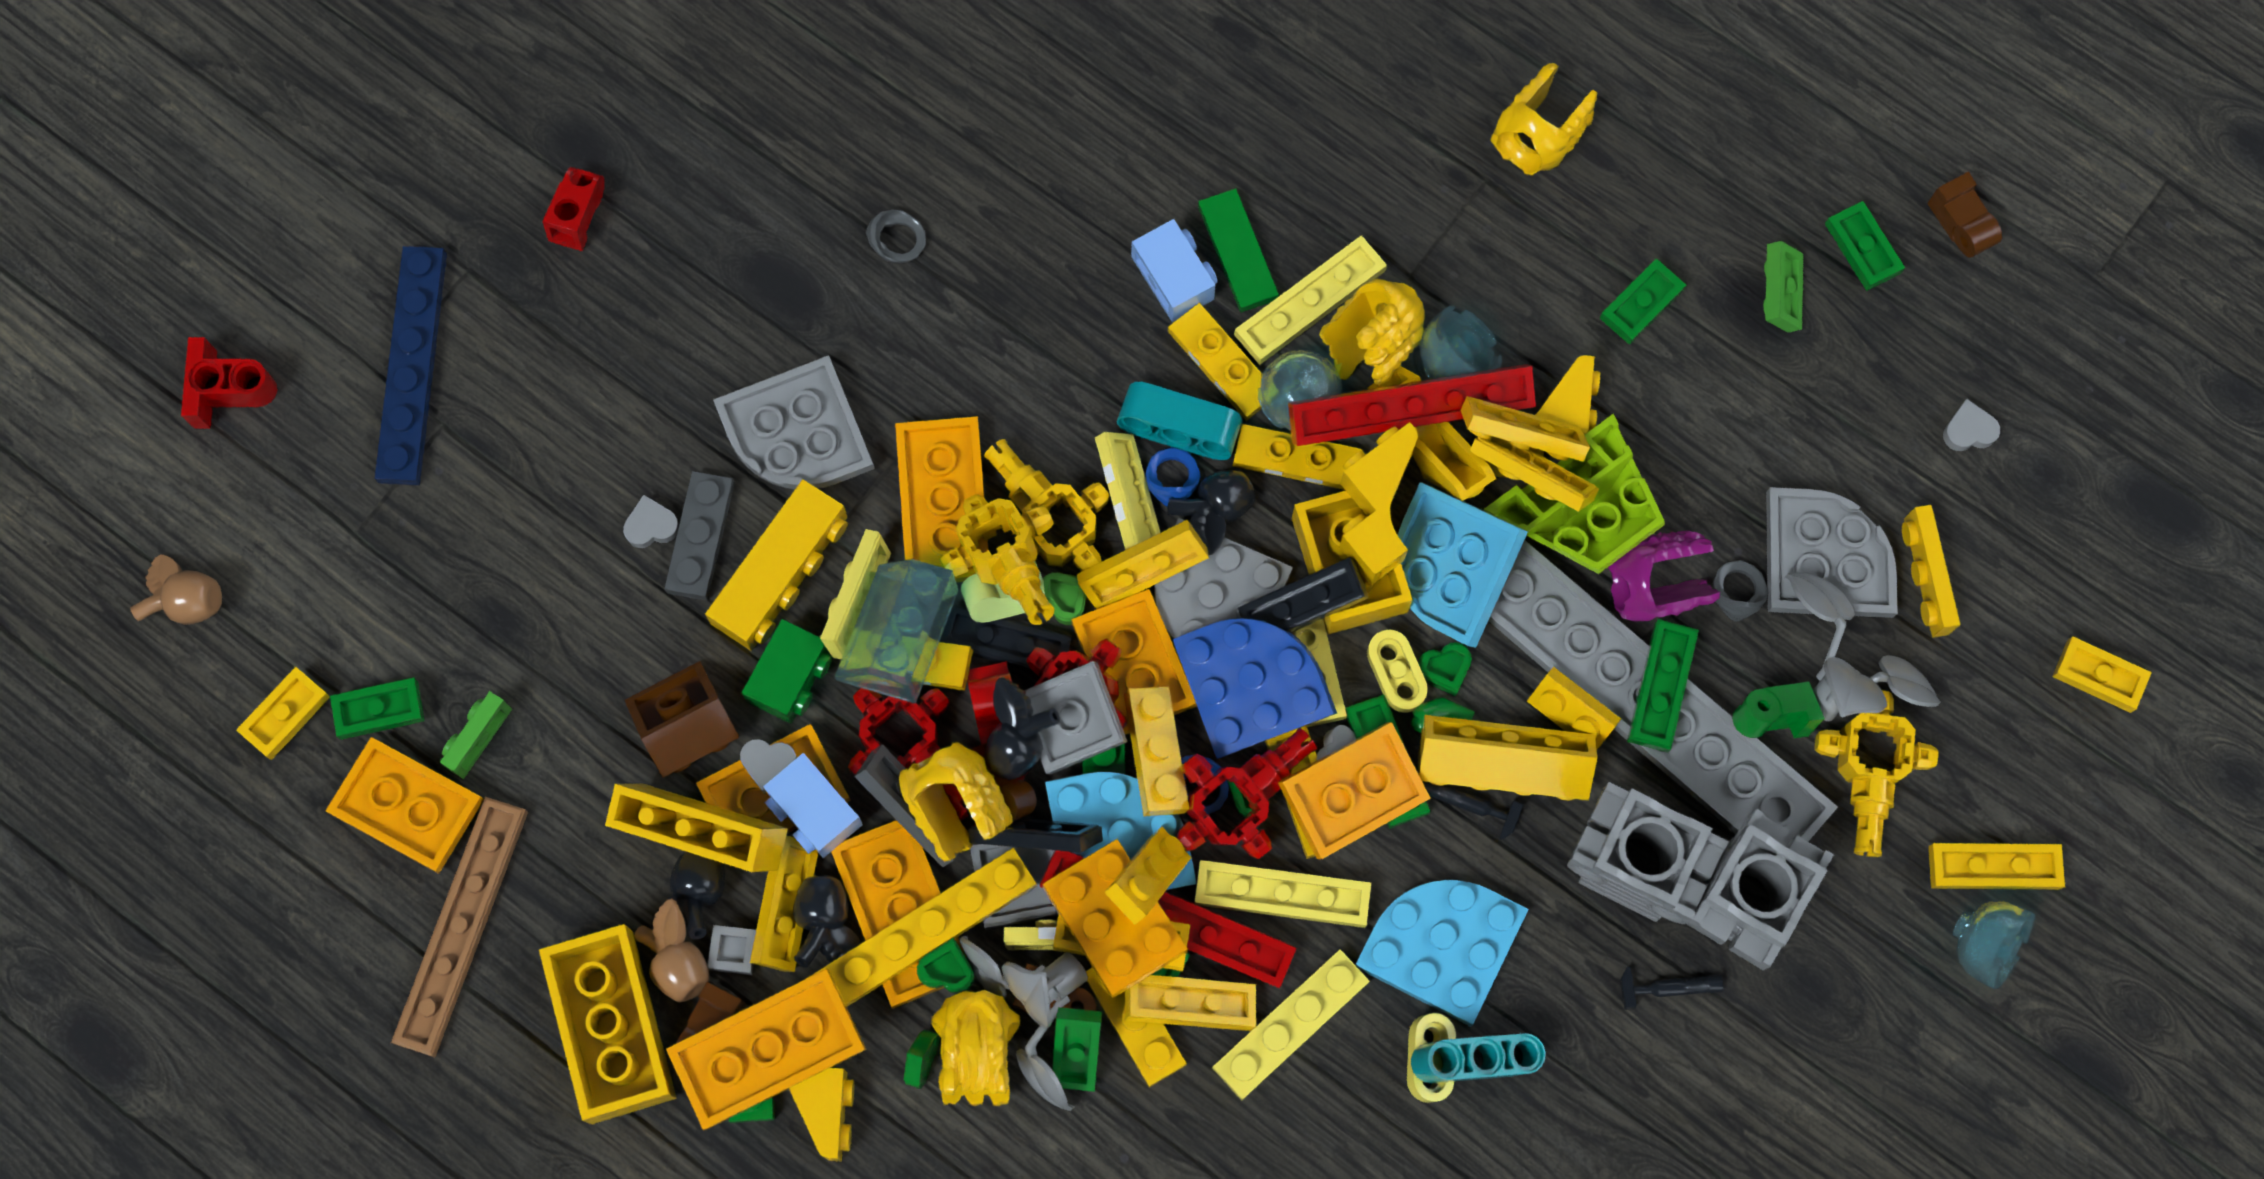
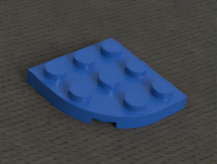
M1228 619L1207 625L1173 639L1217 759L1337 714L1321 669L1312 653L1296 636L1276 625L1258 619Z

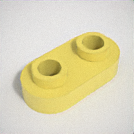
M1383 630L1377 633L1370 641L1367 657L1380 689L1392 709L1402 713L1412 712L1424 702L1428 691L1427 682L1409 641L1402 633L1395 630ZM1390 648L1395 652L1396 657L1393 660H1386L1381 656V650ZM1400 686H1407L1411 689L1412 696L1410 698H1402L1398 695L1397 689Z
M1438 1013L1418 1017L1413 1021L1409 1029L1407 1085L1409 1091L1416 1099L1426 1103L1444 1100L1450 1095L1454 1087V1081L1432 1083L1430 1088L1424 1086L1423 1081L1416 1077L1411 1067V1056L1414 1050L1420 1045L1427 1043L1424 1038L1426 1029L1433 1033V1042L1456 1039V1032L1452 1022L1446 1016ZM1435 1051L1433 1064L1437 1071L1440 1072L1443 1067V1061L1440 1054Z

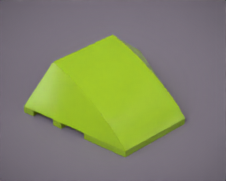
M1614 413L1585 434L1590 449L1584 462L1569 458L1557 463V465L1599 488L1592 503L1578 512L1558 500H1549L1541 497L1535 492V487L1528 484L1523 489H1520L1517 485L1484 508V511L1528 531V537L1598 574L1665 525L1663 516L1645 479L1641 477L1633 460V453L1629 445H1626L1619 430V424Z

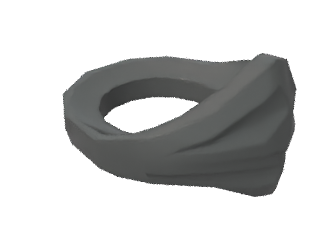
M887 210L880 212L872 218L866 228V236L870 246L887 262L908 263L918 258L925 247L924 228L918 220L904 211ZM898 224L909 227L916 236L914 248L904 254L888 250L887 246L880 242V234L885 226L892 227Z
M1739 560L1725 563L1718 569L1713 581L1712 589L1720 591V598L1716 603L1726 616L1734 622H1740L1758 612L1767 600L1768 589L1763 574L1754 565ZM1741 573L1751 579L1755 590L1754 596L1749 602L1732 600L1724 592L1723 582L1727 575Z

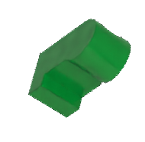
M1810 682L1766 687L1751 691L1744 699L1742 705L1736 708L1732 716L1736 729L1748 738H1758L1766 731L1790 728L1794 738L1808 737L1825 719Z

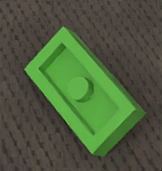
M1783 241L1767 244V260L1764 265L1766 275V298L1763 304L1766 315L1765 320L1788 333L1802 330L1803 253Z
M490 691L484 699H478L471 707L467 715V720L469 721L461 733L454 734L445 744L442 751L444 757L440 763L464 780L508 717L512 708L503 699Z

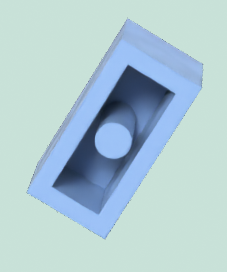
M1174 219L1132 241L1131 248L1132 259L1172 322L1179 319L1198 303L1203 306L1213 301L1215 284L1218 282L1210 264L1207 261L1201 263L1194 252L1197 250V246L1190 232L1186 228L1181 230Z
M804 753L763 786L770 796L764 803L780 822L787 817L798 829L792 834L793 837L808 854L816 850L822 858L826 857L863 825L859 816Z

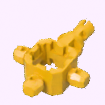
M1005 439L996 442L997 450L992 445L985 452L984 456L1006 480L1005 487L1010 491L1008 497L1022 512V516L1026 515L1025 511L1035 507L1045 506L1049 512L1050 508L1054 505L1058 507L1063 503L1066 508L1070 507L1076 517L1084 524L1081 533L1074 535L1064 546L1059 544L1056 548L1052 543L1049 544L1042 534L1032 536L1037 553L1046 564L1063 567L1075 558L1073 564L1082 572L1102 562L1100 554L1092 544L1095 542L1097 529L1096 515L1093 511L1098 513L1110 499V495L1101 483L1091 484L1081 491L1082 496L1080 497L1071 485L1058 483L1052 485L1040 470L1035 471L1030 464L1024 465Z
M976 494L965 499L963 508L966 515L960 517L955 529L962 547L958 549L957 547L952 548L939 559L947 576L956 577L968 572V568L972 567L982 583L998 584L1004 594L1010 595L1012 599L1019 601L1031 624H1043L1038 616L1039 613L1043 615L1046 622L1050 620L1055 610L1040 588L1039 569L1034 563L1038 553L1032 538L1035 534L1039 536L1046 532L1054 524L1045 506L1035 507L1025 511L1026 515L1021 516L1011 500L997 498L988 503L984 497ZM1001 528L1004 533L1011 530L1013 535L1016 534V537H1014L1015 544L1010 545L1008 542L996 548L997 553L991 555L989 550L982 553L980 549H977L979 539L983 538L986 541L996 536V531Z
M1882 691L1887 700V706L1882 712L1874 714L1860 713L1841 729V734L1839 730H1823L1818 732L1815 737V751L1821 755L1833 758L1839 754L1837 770L1847 782L1852 783L1850 804L1854 806L1853 815L1858 817L1854 854L1863 856L1864 852H1867L1866 857L1882 856L1883 821L1888 819L1889 809L1894 807L1895 784L1912 772V768L1915 770H1929L1936 767L1938 763V749L1932 745L1920 742L1914 745L1916 729L1905 717L1891 716L1894 713V699L1889 691ZM1861 729L1877 733L1881 731L1887 732V736L1893 737V744L1897 745L1894 751L1893 764H1895V768L1892 771L1880 768H1865L1866 764L1859 763V756H1856V750L1858 749L1859 741L1858 732Z

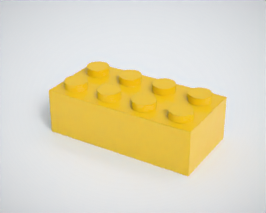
M625 924L539 949L582 1121L592 1125L677 1099L633 931Z

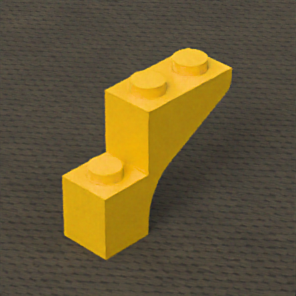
M1583 355L1578 357L1535 415L1582 428L1584 435L1596 427L1597 410L1590 409L1591 395L1597 396L1600 384V371H1594L1595 356ZM1532 447L1530 448V450L1536 452L1541 456H1544L1543 450H1539ZM1486 461L1495 477L1507 478L1499 472V467Z
M1400 366L1399 369L1393 371L1391 378L1382 385L1372 384L1367 389L1421 381L1419 375ZM1449 422L1415 427L1418 432V439L1412 455L1424 479L1461 501L1479 495L1486 485L1496 479L1489 464L1481 457L1470 452L1471 445Z
M1410 422L1400 430L1396 426L1390 428L1376 441L1378 446L1368 454H1365L1364 451L1358 452L1343 466L1345 471L1343 472L1340 484L1367 517L1365 518L1360 514L1344 526L1342 531L1345 534L1342 535L1339 548L1348 558L1355 559L1359 572L1371 586L1404 562L1408 552L1407 547L1400 540L1393 527L1390 505L1418 439V432Z
M829 1068L789 1088L819 1154L830 1161H842V1151H850L851 1124H844L845 1106H853L854 1080H847L848 1073L843 1068Z

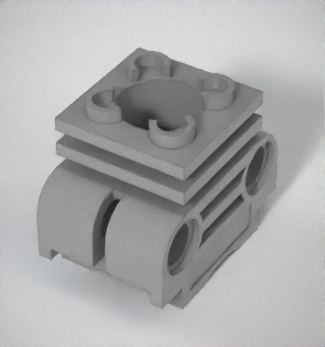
M1608 782L1603 788L1587 821L1589 826H1586L1567 866L1581 876L1579 884L1655 922L1663 917L1675 923L1687 924L1693 920L1697 906L1707 885L1701 882L1711 878L1729 841L1711 833V827L1671 810L1634 789L1628 792ZM1627 840L1643 841L1652 847L1659 857L1660 870L1658 875L1641 873L1631 865L1625 849Z
M1756 808L1745 819L1734 838L1729 840L1711 878L1704 882L1707 887L1697 906L1693 920L1688 922L1687 925L1720 945L1725 943L1727 939L1730 940L1728 950L1764 971L1771 967L1780 949L1788 942L1805 908L1828 870L1826 868L1834 854L1827 850L1819 849L1798 835L1791 839L1786 846L1782 845L1789 830L1763 815L1764 812ZM1741 875H1748L1758 879L1764 888L1767 889L1770 898L1768 912L1753 909L1743 900L1739 891Z

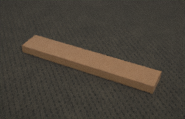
M485 797L391 1043L436 1057L528 814L526 809Z

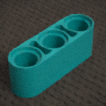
M1133 382L1129 385L1117 418V425L1129 434L1215 460H1227L1231 457L1243 422L1241 415L1233 409L1145 382Z
M1526 1033L1445 1039L1422 1044L1417 1047L1411 1056V1067L1416 1077L1427 1083L1512 1077L1538 1071L1545 1061V1049L1539 1038ZM1515 1046L1520 1048L1523 1055L1521 1065L1514 1058ZM1476 1048L1483 1057L1481 1068L1477 1067L1473 1059ZM1435 1051L1440 1054L1443 1061V1067L1440 1072L1437 1071L1433 1064Z

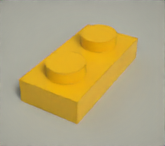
M2072 636L2065 644L2052 677L2132 713L2137 710L2152 672Z
M1554 666L1527 700L1529 704L1564 731L1595 734L1596 749L1601 746L1621 720L1619 716Z
M295 667L236 731L267 758L272 760L326 703L330 696L301 670Z

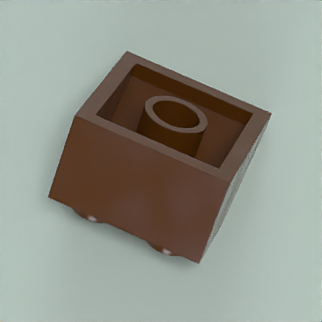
M700 661L625 699L639 736L662 777L673 772H681L687 769L692 762L711 752H719L725 749L730 742L740 738Z

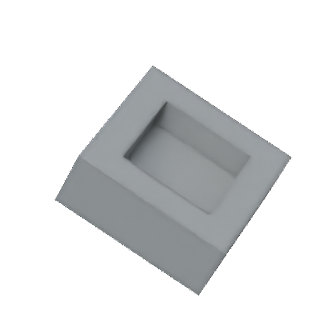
M713 925L708 969L710 971L752 975L754 964L750 963L756 930Z

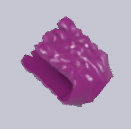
M1693 531L1660 532L1657 535L1649 536L1610 565L1608 569L1611 571L1613 581L1611 593L1615 609L1621 614V618L1630 621H1650L1656 617L1678 616L1680 613L1692 610L1699 605H1709L1716 602L1720 598V591L1712 589L1711 585H1707L1703 579L1689 580L1679 584L1650 589V576L1654 563L1713 552L1712 541L1706 539L1704 535Z

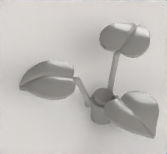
M1789 573L1784 577L1790 580L1796 596L1812 614L1823 620L1834 622L1836 625V631L1823 667L1816 675L1820 682L1813 689L1825 718L1824 721H1832L1838 713H1840L1841 717L1857 713L1874 714L1882 712L1887 706V700L1882 690L1876 684L1878 682H1888L1891 691L1909 703L1927 707H1936L1941 703L1925 676L1911 663L1902 658L1891 655L1883 656L1879 661V667L1883 672H1878L1870 678L1860 674L1858 670H1855L1846 661L1836 658L1835 655L1846 628L1845 620H1851L1855 615L1851 603L1837 587L1820 577L1806 573Z
M962 936L959 939L961 946L980 985L986 991L1003 996V998L1007 997L1005 989H1010L1014 996L1022 1002L1031 1018L1040 1025L1025 1046V1050L1020 1048L1016 1051L1017 1061L1024 1077L1031 1087L1045 1100L1059 1108L1071 1111L1075 1107L1068 1104L1064 1090L1054 1071L1045 1061L1037 1056L1036 1045L1057 1016L1058 1007L1062 1008L1070 1002L1068 995L1088 980L1083 966L1071 953L1066 952L1046 968L1041 965L1034 971L1007 962L1002 965L1004 975L1002 976L999 967L993 959L981 948L968 941V936ZM1055 1000L1056 1003L1050 1010V1003Z

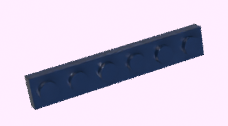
M403 246L374 478L379 484L420 485L447 258L444 248Z

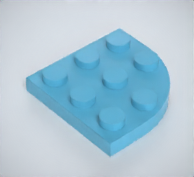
M1420 482L1398 533V537L1408 549L1405 560L1401 565L1413 600L1410 609L1419 619L1435 630L1467 646L1476 648L1528 531Z
M1091 772L1045 781L1052 821L1098 824L1102 826V842L1081 853L1074 852L1085 858L1118 839L1129 858L1132 859L1148 838L1161 826L1174 837L1183 826L1178 814L1143 816L1138 779L1129 775L1116 772ZM1192 858L1168 889L1197 884Z
M1442 880L1426 883L1402 894L1387 907L1374 926L1355 966L1359 970L1471 1027L1529 909L1474 883L1459 880Z

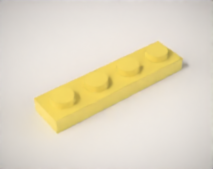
M1361 235L1237 327L1234 335L1256 362L1261 365L1352 297L1358 288L1384 273L1387 264Z
M1200 860L1194 904L1365 928L1367 926L1371 883Z
M1339 950L1220 1059L1212 1069L1242 1101L1370 981Z

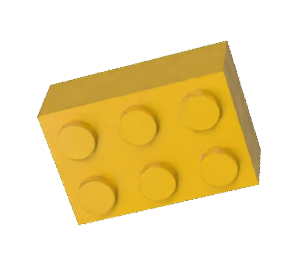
M1347 491L1294 505L1292 522L1309 575L1347 559L1348 557L1339 548L1342 535L1345 534L1342 529L1348 522L1360 514L1365 518L1367 517ZM1398 565L1372 586L1360 573L1369 598L1323 618L1327 635L1408 613L1413 600L1402 565Z

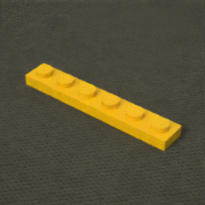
M1013 847L811 976L829 969L844 1003L848 1007L919 962L928 953L952 938L955 939L1031 891L1037 887V883Z

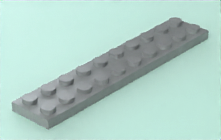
M1524 540L1488 621L1547 672L1554 666L1619 716L1621 720L1614 730L1627 740L1649 645ZM1687 679L1671 751L1667 753L1631 743L1735 834L1749 814L1757 808L1764 812V816L1789 830L1782 845L1786 846L1797 835L1809 841L1838 808L1758 738H1748L1742 735L1734 726L1732 716L1689 679Z

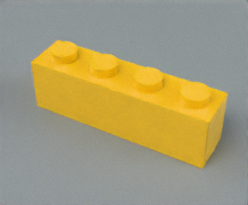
M802 479L705 613L710 624L750 651L754 649L757 643L764 644L774 631L776 624L773 621L782 608L788 610L796 601L800 593V589L797 587L806 575L809 577L813 576L821 566L824 559L822 553L830 541L836 543L844 534L848 526L846 521L848 517L844 505Z
M1425 715L1418 752V774L1422 781L1438 786L1450 784L1468 786L1481 791L1493 789L1511 791L1524 796L1536 794L1553 796L1567 801L1574 799L1589 801L1598 758L1595 734Z
M643 783L614 785L605 826L749 872L778 871L788 828Z

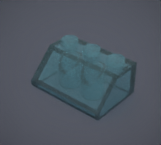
M914 559L880 564L838 667L835 679L916 704L959 591L953 570Z

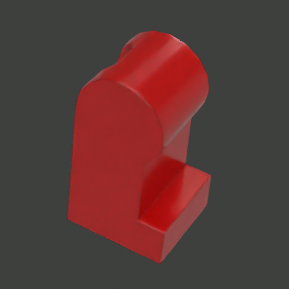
M570 167L567 170L542 221L549 242L583 252L588 239L586 232L604 192L605 180L602 175L576 167Z

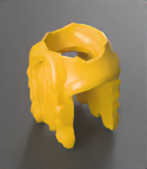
M1555 63L1545 65L1538 72L1537 76L1531 79L1530 83L1524 86L1521 92L1516 94L1514 101L1502 112L1494 133L1491 135L1490 140L1502 158L1511 161L1524 174L1534 175L1539 171L1551 170L1559 166L1566 153L1574 149L1587 126L1591 125L1593 120L1594 107L1597 100V92L1593 89L1560 128L1544 120L1535 111L1549 92L1554 75L1559 68ZM1518 133H1524L1530 137L1535 150L1527 147L1519 138Z
M1376 278L1358 288L1352 298L1346 300L1343 306L1338 307L1337 313L1329 323L1322 327L1319 334L1322 342L1327 346L1329 345V355L1334 359L1332 371L1337 379H1348L1356 366L1365 359L1366 365L1374 366L1372 372L1374 384L1382 385L1391 378L1393 371L1399 369L1401 363L1408 359L1409 353L1413 352L1424 336L1425 310L1423 302L1417 296L1415 289L1405 283Z
M959 742L940 749L933 756L922 762L912 764L909 769L905 768L900 772L899 786L904 801L909 805V810L915 817V825L923 830L925 837L934 844L938 857L945 862L955 858V854L969 850L973 845L969 841L968 831L959 820L953 805L944 792L943 784L956 785L984 840L991 839L1013 823L1010 809L1004 801L1000 787L995 782L994 776L986 769L984 757Z
M986 990L978 992L963 991L946 998L941 1008L931 1017V1025L941 1037L940 1054L942 1070L939 1074L938 1083L940 1091H942L943 1104L948 1105L951 1103L956 1105L962 1096H965L969 1104L973 1106L982 1105L985 1096L990 1097L994 1106L1008 1104L1010 1096L1009 1074L1007 1070L1008 1041L1012 1039L1019 1028L1020 1015L1009 1008L1003 996H998Z

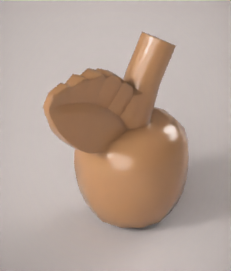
M159 555L151 563L152 566L148 569L149 573L146 576V586L153 595L130 607L137 621H141L151 614L163 610L166 616L174 622L183 625L195 624L218 613L222 604L221 587L214 578L197 571H182L181 567L171 557Z
M668 899L659 907V911L655 913L656 918L653 920V930L646 926H640L635 931L634 937L637 942L647 946L657 954L652 959L649 967V974L654 984L672 1000L684 1002L695 998L701 993L706 982L710 980L709 969L701 951L691 942L685 941L686 927L683 915L677 902L673 899Z

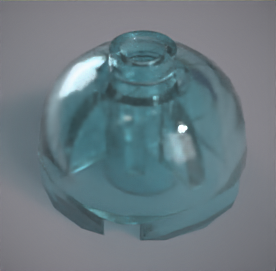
M1449 306L1437 314L1425 327L1419 347L1424 370L1431 379L1501 367L1502 356L1500 354L1495 358V353L1492 349L1497 344L1494 335L1485 323L1472 312L1464 310L1459 314L1453 311L1456 306Z
M1297 349L1280 355L1264 369L1261 375V387L1258 389V400L1263 413L1273 425L1280 429L1285 427L1291 430L1288 402L1342 394V382L1337 369L1328 358L1312 350Z
M1989 901L1981 904L1972 915L1964 912L1953 930V936L1959 938L1956 948L1959 963L1968 975L1978 982L1993 989L2001 988L2020 958L2017 954L2022 943L2027 944L2030 938L2036 915L2019 905L2007 901Z

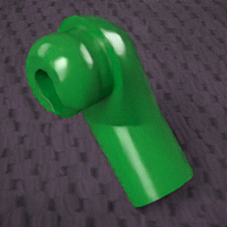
M1436 698L1422 703L1413 710L1414 717L1411 719V726L1415 731L1422 734L1425 715L1472 720L1475 711L1446 698Z

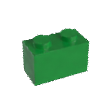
M781 619L745 685L742 695L747 703L792 724L796 715L803 716L813 696L809 691L816 678L822 679L826 675L833 657L829 655L830 653L820 637Z

